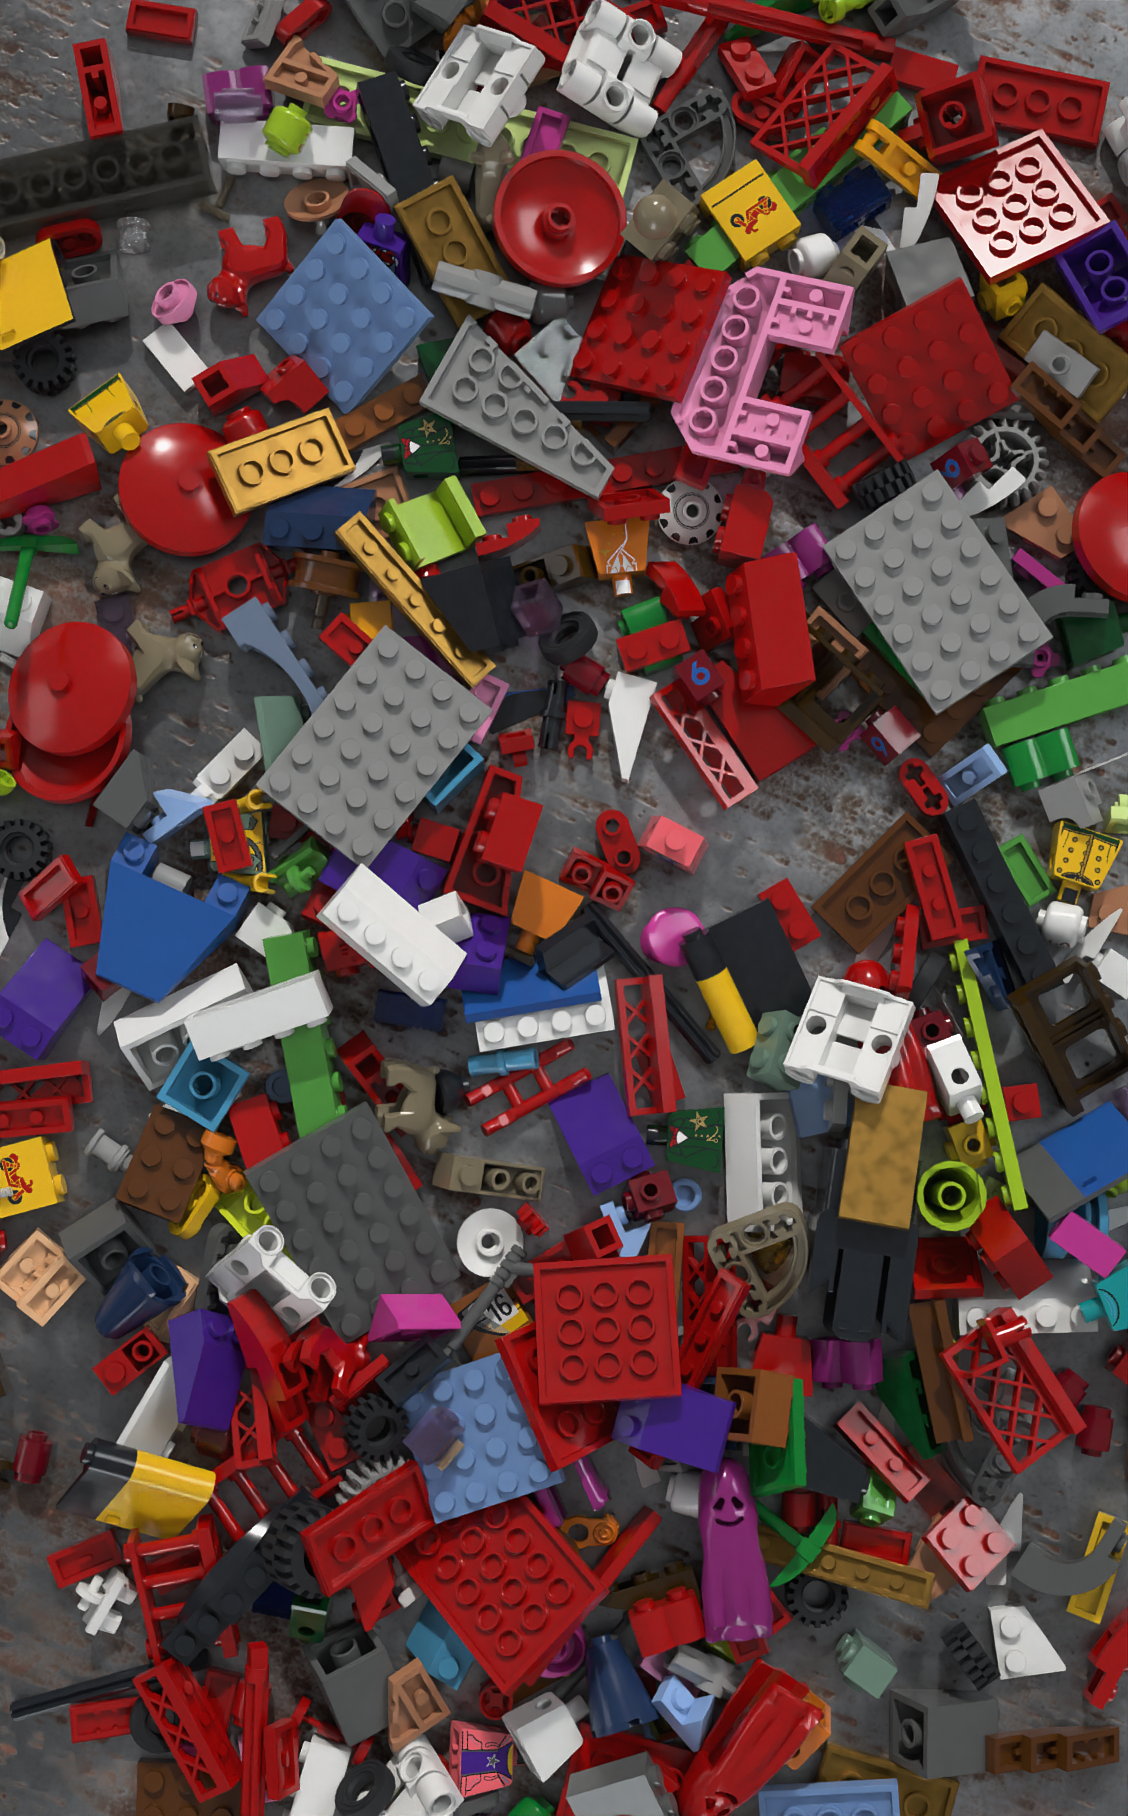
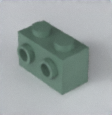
M787 1010L762 1013L758 1024L754 1049L750 1056L747 1077L774 1091L799 1089L801 1082L786 1074L783 1063L801 1018Z
M854 1628L850 1635L848 1633L844 1634L836 1646L837 1654L835 1656L840 1666L839 1671L844 1675V1682L855 1691L860 1693L864 1689L878 1699L898 1672L889 1652L857 1628Z

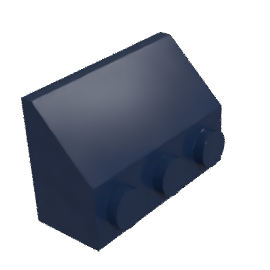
M316 486L268 504L265 513L263 545L273 551L321 554L322 550L340 553L342 556H351L333 534L359 511L374 526L377 490Z

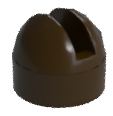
M168 103L167 119L169 124L174 129H187L193 121L195 108L180 103Z

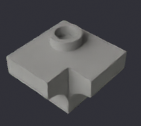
M1091 772L1071 777L1038 790L1050 822L1061 818H1069L1074 820L1082 829L1103 821L1098 808L1102 801Z

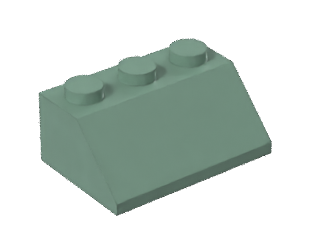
M299 696L254 697L265 772L311 717L308 704H303Z

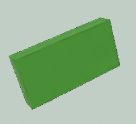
M1023 833L999 846L1000 852L1028 908L1057 892Z

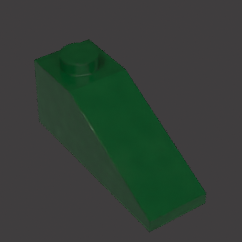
M916 1349L891 1351L882 1354L883 1381L875 1383L877 1394L922 1459L929 1460L947 1450L945 1442L936 1444L934 1440Z

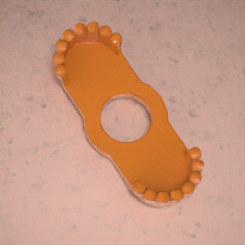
M605 1513L603 1518H587L583 1515H574L564 1518L563 1525L556 1527L569 1535L568 1531L572 1525L579 1523L586 1526L588 1529L586 1538L574 1540L579 1549L587 1546L610 1545L614 1543L619 1534L617 1518H614L613 1515L609 1516L608 1513Z

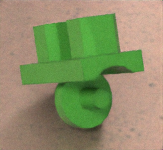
M309 837L302 843L301 848L291 855H285L279 860L277 866L267 872L277 875V879L271 878L269 881L279 885L290 898L297 893H307L313 887L312 882L320 877L330 858L325 853V846L316 838Z

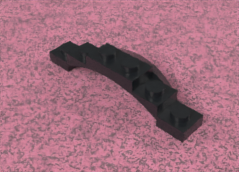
M301 1485L286 1502L280 1503L249 1529L225 1552L200 1581L181 1609L176 1624L161 1639L160 1646L187 1667L206 1645L211 1646L230 1624L234 1625L273 1582L269 1576L271 1572L267 1571L264 1566V1562L268 1558L262 1556V1548L267 1547L264 1536L265 1533L270 1534L272 1530L270 1523L272 1520L280 1518L279 1512L282 1509L291 1510V1504L295 1502L303 1504L304 1500H311L315 1503L325 1504Z

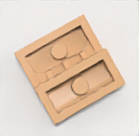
M38 1227L26 1237L0 1266V1289L16 1301V1306L42 1327L86 1280L67 1260L64 1249Z

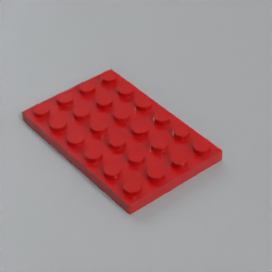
M528 1494L437 1523L393 1553L501 1692L509 1697L610 1593L607 1587Z

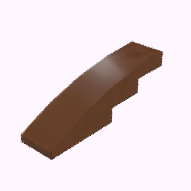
M1033 361L1027 365L1010 385V390L1040 424L1099 480L1109 476L1127 455L1103 434L1105 429L1081 409L1083 404Z
M1116 1725L1048 1727L986 1735V1771L994 1775L1017 1770L1036 1773L1056 1768L1071 1772L1119 1762V1727Z

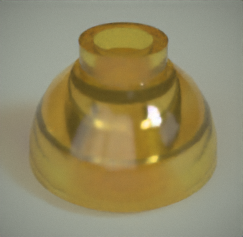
M752 1232L749 1237L757 1239L761 1238L765 1233ZM792 1237L752 1252V1258L756 1266L765 1274L777 1271L790 1253Z

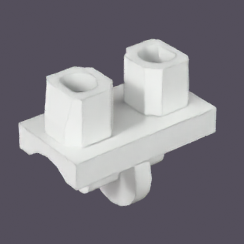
M118 1565L111 1567L104 1580L95 1575L90 1584L79 1582L76 1587V1592L82 1597L77 1607L86 1611L82 1617V1620L87 1624L85 1632L94 1636L98 1630L115 1634L121 1623L122 1614L111 1608L113 1603L117 1599L130 1605L137 1596L136 1583L125 1577L122 1567Z

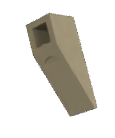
M861 225L841 251L823 278V281L854 287L855 297L883 259L888 244Z
M438 1151L432 1185L452 1191L540 1202L546 1168Z

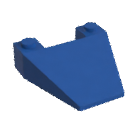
M126 832L110 861L96 975L160 1003L236 930L250 903V887L219 874L205 902L149 878L158 863L157 845Z

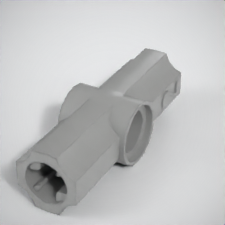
M442 261L438 263L431 290L437 293L463 299L465 303L490 311H495L496 309L526 319H530L537 290L505 281L499 275L479 269L472 271Z
M687 1644L675 1646L665 1651L663 1655L664 1668L684 1679L692 1681V1685L709 1694H714L719 1699L724 1697L729 1700L746 1675V1673L734 1669V1665L709 1652L705 1654Z

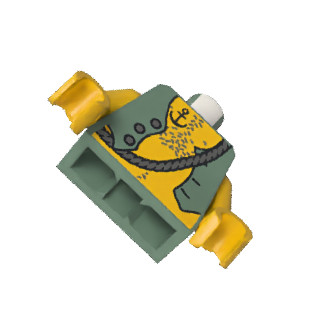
M253 789L249 792L248 796L237 801L254 866L222 875L249 886L250 892L273 895L276 893V890L268 888V881L271 878L277 879V875L267 873L270 871L266 813L262 810L256 811L257 809H269L272 804L262 803L261 797L264 792L260 789ZM210 836L208 839L191 840L190 851L192 860L210 859L212 871L219 873Z

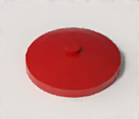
M555 149L531 154L510 169L495 195L492 209V224L500 250L518 272L528 279L545 286L567 288L579 286L595 279L610 266L624 242V237L620 234L627 226V215L619 188L611 176L599 164L579 153Z
M191 423L163 425L141 436L139 446L126 453L118 477L120 507L125 519L134 532L151 546L163 552L179 556L206 555L232 542L246 525L251 511L233 517L207 460L206 453L208 451L228 444L225 436L210 428Z
M1128 472L1111 474L1091 486L1080 498L1072 519L1073 545L1083 569L1098 587L1124 602H1128Z
M68 622L46 630L25 648L11 674L8 703L16 728L28 742L54 755H82L101 747L121 729L132 710L137 689L134 661L127 647L120 639L96 624Z
M10 714L6 729L18 730ZM129 714L121 729L108 742L82 755H54L34 746L22 736L18 768L10 770V772L24 790L47 802L71 804L93 797L107 786L128 756L132 740L131 715Z

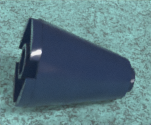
M139 1247L129 1256L95 1315L96 1329L103 1337L120 1339L176 1306L186 1297V1292L183 1293L182 1288L186 1285L185 1279L169 1258L165 1255L157 1258L150 1254L154 1249L149 1247Z
M610 1633L590 1639L592 1647L586 1648L585 1654L590 1728L593 1738L611 1735L630 1729V1727L638 1724L642 1725L660 1718L658 1710L652 1705V1699L619 1639L611 1640Z

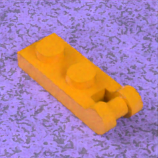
M870 119L865 127L867 132L862 140H857L852 150L860 157L869 161L918 202L921 174L938 173L942 175V173L878 120ZM878 139L883 142L879 151L873 147Z

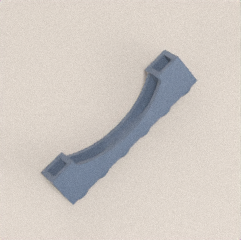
M255 596L223 617L222 621L245 653L253 650L264 655L280 666L293 679L313 714L328 696V693L323 686L317 689L310 678L315 673L305 658L298 661L292 650L297 646L286 629L281 633L277 629L274 621L279 618L270 604L266 602L262 605Z

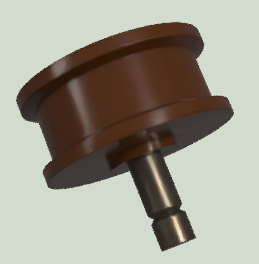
M322 550L320 556L297 551L293 552V557L297 558L294 579L288 580V585L311 590L310 593L317 594L313 614L315 617L312 619L311 628L324 630L330 597L337 598L338 596L361 600L362 594L358 593L361 572L365 571L358 563L341 560L342 554Z

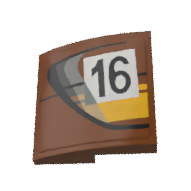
M489 1281L450 1304V1307L460 1321L465 1317ZM513 1286L510 1289L504 1287L503 1290L498 1292L462 1343L471 1362L499 1353L494 1340L533 1322Z

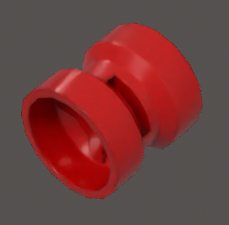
M489 1677L482 1683L479 1691L478 1702L481 1713L490 1720H502L501 1717L512 1710L513 1694L510 1697L504 1695Z

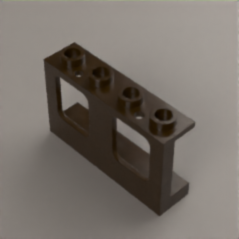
M806 612V618L808 620L811 617V615ZM807 621L809 633L821 645L819 651L813 656L816 681L776 707L827 754L834 755L888 694L882 690L885 683L870 670L866 675L857 667L861 661L847 648L841 652L832 644L836 638L821 625L816 630ZM735 656L729 664L738 671L737 657ZM841 667H847L870 688V694L845 722L838 723L815 702V696Z
M1077 955L1005 996L1059 1105L1072 1117L1085 1111L1080 1102L1082 1098L1128 1072V1043L1124 1037L1128 1035V1031L1123 1022L1118 1017L1115 1018L1111 1010L1115 1007V1004L1108 992L1101 989L1098 981L1102 978L1096 966L1091 961L1086 963ZM1074 973L1078 974L1089 996V1003L1058 1023L1050 1024L1038 999L1040 993ZM1098 1029H1105L1116 1052L1115 1058L1088 1075L1077 1078L1066 1057L1067 1048Z

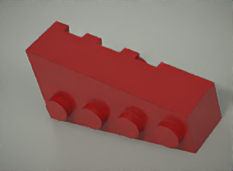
M494 765L487 767L440 892L441 894L446 895L456 891L463 902L507 917L511 872L477 861L478 853L472 850L478 832L486 830L489 820L483 817L489 799L496 798L502 792L520 797L522 776Z

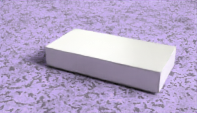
M172 324L161 325L143 340L147 348L185 394H188L196 387L191 378L208 369Z

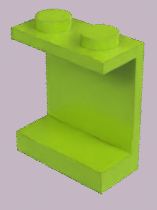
M456 475L445 478L436 491L397 505L394 498L389 499L378 513L381 528L389 535L395 546V551L413 572L475 548V543H479L487 534Z

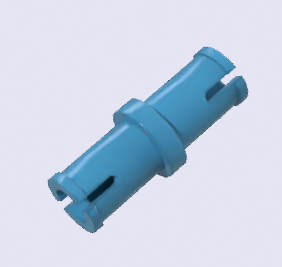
M536 1047L507 1051L504 1048L498 1049L497 1053L471 1055L468 1057V1069L471 1077L500 1073L501 1076L509 1075L510 1071L539 1068V1055Z

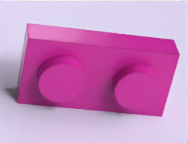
M1019 548L1011 558L1016 563L1012 568L1027 581L1032 576L1042 584L1038 589L1039 591L1065 584L1022 548Z

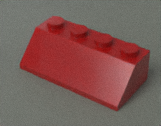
M793 552L745 562L725 577V589L730 606V623L733 628L735 642L734 653L737 657L739 687L741 688L743 703L779 706L816 681L797 553Z

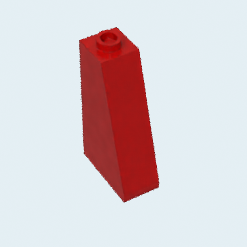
M85 432L0 468V520L24 513L36 505L48 506L102 490L96 462Z
M723 660L716 665L714 664L726 683L723 689L720 690L722 696L707 705V708L756 785L816 747L817 744L776 706L743 703L742 692L739 687V674Z

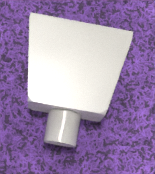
M960 1034L927 1046V1060L932 1072L937 1097L947 1115L953 1116L960 1113L966 1124L980 1120L984 1116L980 1107L982 1082Z
M546 1692L506 1713L501 1718L528 1768L542 1782H545L582 1745L583 1738L575 1723L589 1714V1708L580 1695L564 1704L552 1692Z

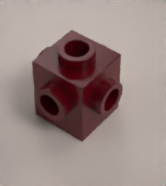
M929 1007L914 1012L911 1025L927 1058V1046L950 1038L954 1034V1028L948 1015L943 1016L941 1009L931 1013ZM926 1029L929 1030L930 1037L926 1034Z
M667 1170L650 1174L649 1171H643L631 1177L623 1190L624 1193L621 1194L623 1207L626 1213L631 1212L634 1222L643 1219L645 1223L658 1221L665 1217L664 1213L673 1211L678 1202Z

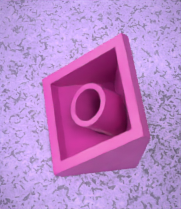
M380 1294L369 1330L368 1341L416 1342L426 1333L435 1340L461 1329V1321L442 1294Z

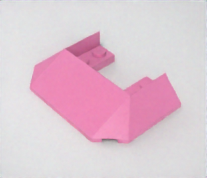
M757 266L746 272V277L729 285L682 403L674 402L671 415L692 454L790 477L805 461L802 446L812 420L811 411L757 399L777 343L831 355L835 354L840 337H848L855 289L847 285Z

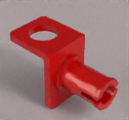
M1021 1315L997 1328L993 1326L989 1317L976 1320L994 1360L964 1373L965 1379L977 1377L1010 1361L1005 1348L1025 1338L1032 1337L1030 1327L1016 1332V1329L1029 1324L1024 1316Z

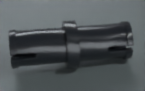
M548 680L544 709L540 710V717L543 719L537 747L547 750L549 748L551 750H559L558 745L562 721H566L567 713L564 712L569 683L559 680L558 683H555V680Z

